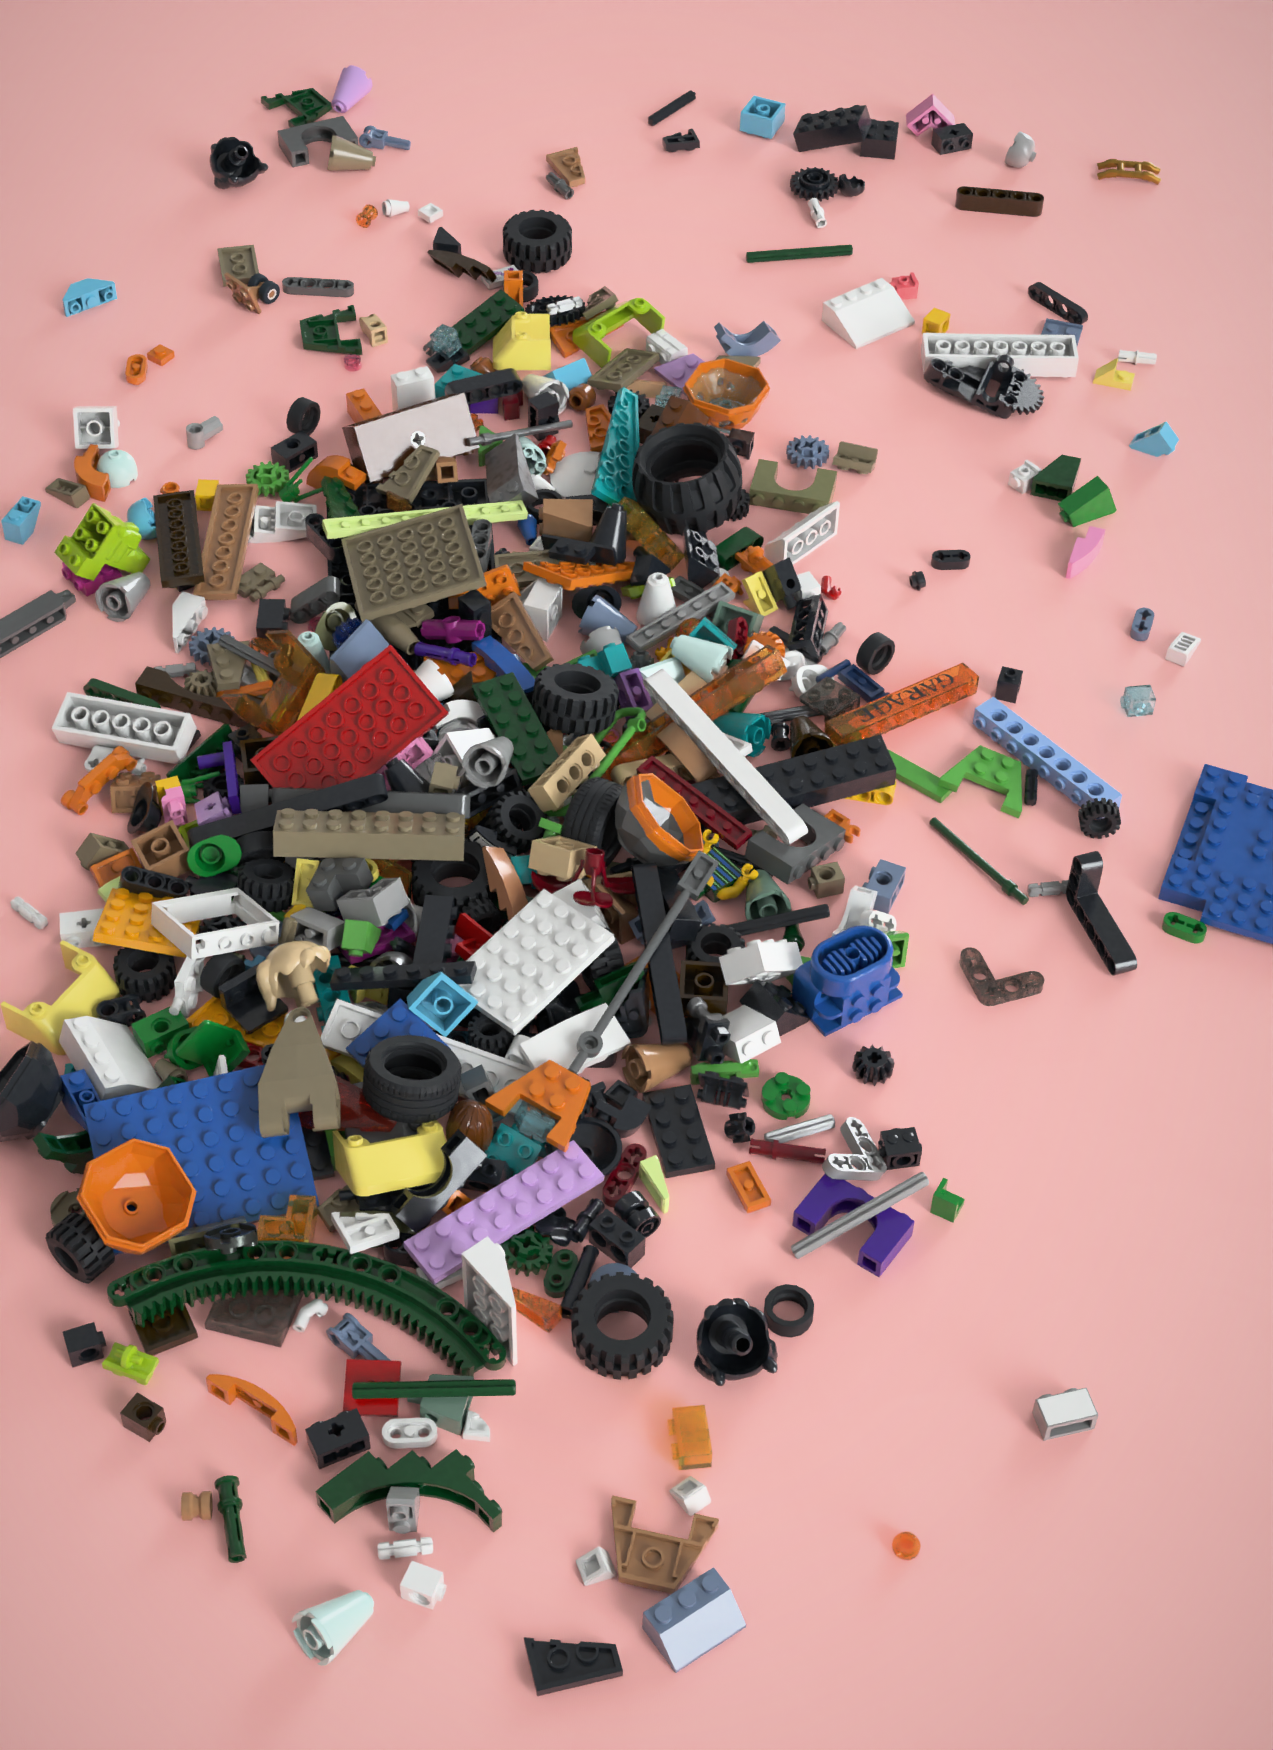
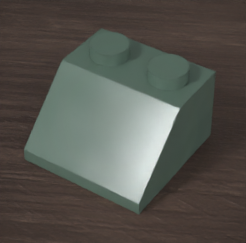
M719 601L712 623L727 635L729 621L734 618L743 617L748 624L747 636L751 637L754 632L759 633L765 616Z

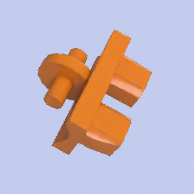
M749 546L745 551L735 553V559L741 563V569L745 572L755 574L759 571L763 572L774 565L763 556L764 551L760 546Z

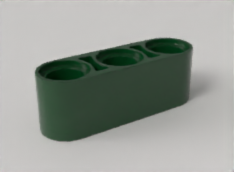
M743 527L716 545L719 568L729 571L740 562L735 559V553L743 552L749 546L762 547L764 542L763 536L749 527Z

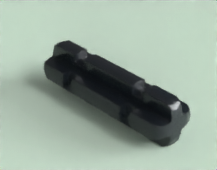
M1030 768L1026 770L1024 803L1027 806H1034L1037 801L1038 771Z
M395 937L393 941H390V946H392L394 951L406 954L413 961L415 946L400 937Z

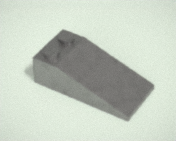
M515 433L485 454L487 492L490 503L522 500L525 507L538 500V495L519 437Z

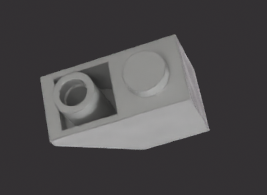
M391 1486L386 1498L389 1531H395L399 1534L417 1532L420 1509L419 1488Z

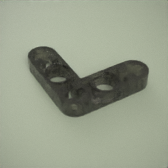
M967 947L961 951L960 967L978 1000L985 1006H995L1041 993L1043 990L1045 979L1037 971H1028L995 980L979 950ZM980 973L985 975L986 978L979 980L974 975ZM1008 985L1015 986L1018 990L1015 992H1010L1005 987Z

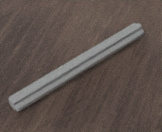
M919 1172L791 1245L792 1253L797 1259H800L928 1186V1177L924 1172Z

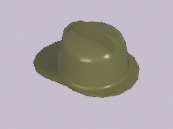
M337 602L322 613L315 633L319 636L325 650H337L346 641L356 624L355 610L345 602Z

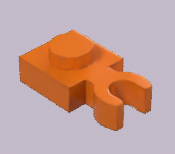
M559 440L551 445L546 456L547 467L543 472L544 475L553 474L556 463L564 458L566 453L564 449L567 445L565 442Z
M831 809L824 816L846 829L844 840L847 843L851 844L853 842L852 834L857 837L860 836L861 829L856 825H850V819L836 810Z

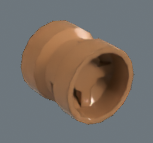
M202 1491L199 1496L197 1494L194 1495L192 1492H182V1521H192L198 1515L202 1520L212 1519V1491Z

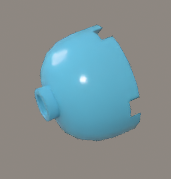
M146 497L136 501L129 507L127 511L128 521L126 522H132L139 528L142 540H151L157 538L155 513L150 509L153 505Z

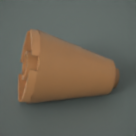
M682 1043L671 1045H627L621 1055V1060L625 1059L626 1066L622 1067L626 1082L631 1088L638 1090V1093L647 1092L689 1067L692 1061V1052Z

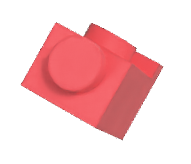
M910 272V276L892 278L889 284L895 288L902 300L917 298L919 282L914 272Z

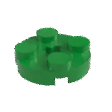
M779 1072L762 1087L761 1100L763 1108L767 1114L779 1120H787V1117L794 1116L795 1119L799 1118L809 1109L811 1088L803 1080L788 1075L785 1072ZM782 1095H789L792 1099L786 1098L782 1100L781 1098Z

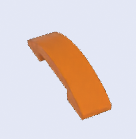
M209 1374L206 1377L209 1393L228 1405H231L236 1398L240 1399L271 1419L274 1434L293 1446L298 1443L293 1420L285 1408L271 1394L257 1385L237 1377L220 1374Z

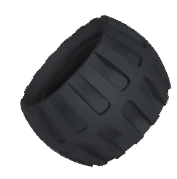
M696 422L693 424L678 423L675 426L664 427L654 435L648 436L644 444L639 446L632 469L633 491L641 511L657 529L660 528L670 535L679 534L683 536V529L685 527L692 531H704L707 533L708 530L723 525L727 518H731L740 501L743 482L739 458L728 438L715 427H708ZM701 476L690 481L674 482L686 477Z

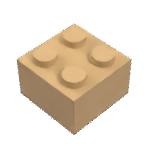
M560 835L532 840L528 868L537 870V874L545 876L554 875L557 880L568 882L574 877L580 866V860L585 859L586 849L597 848V846ZM584 869L581 871L578 879H582L587 875Z

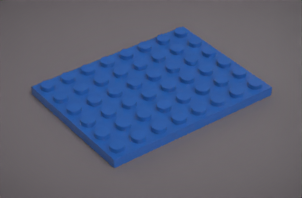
M265 1065L83 1105L94 1159L132 1138L165 1146L171 1150L197 1191L186 1229L241 1216L245 1217L247 1223L252 1224L317 1209L320 1206L299 1114H290L289 1135L262 1138L259 1128L258 1083ZM133 1205L127 1206V1209L129 1211L136 1210V1208ZM113 1249L114 1255H119V1254H124V1253H125V1252H122V1251Z

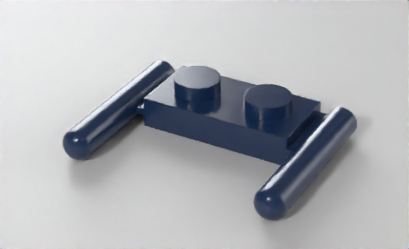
M848 659L820 674L815 679L817 684H822L838 675V679L869 703L861 709L866 708L870 713L876 709L872 706L876 702H888L890 700L885 699L889 697L892 699V695L889 692L885 693V689L856 665H851ZM878 702L876 705H877L878 707H880V706L884 705L885 703H884V702ZM863 710L857 712L859 718H863L862 714H866Z

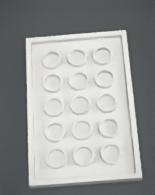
M543 889L466 960L475 961L477 971L472 984H459V986L478 1000V1004L474 1008L515 1036L615 941L614 934Z

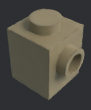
M435 761L428 792L452 793L453 789L457 790L460 776H456L458 766Z

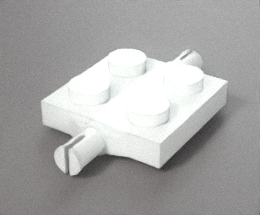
M188 956L186 957L174 981L175 997L169 1008L170 1014L178 1015L179 1011H181L184 1017L187 1018L191 1009L196 1007L199 992L204 990L200 985V976L206 957L192 960Z

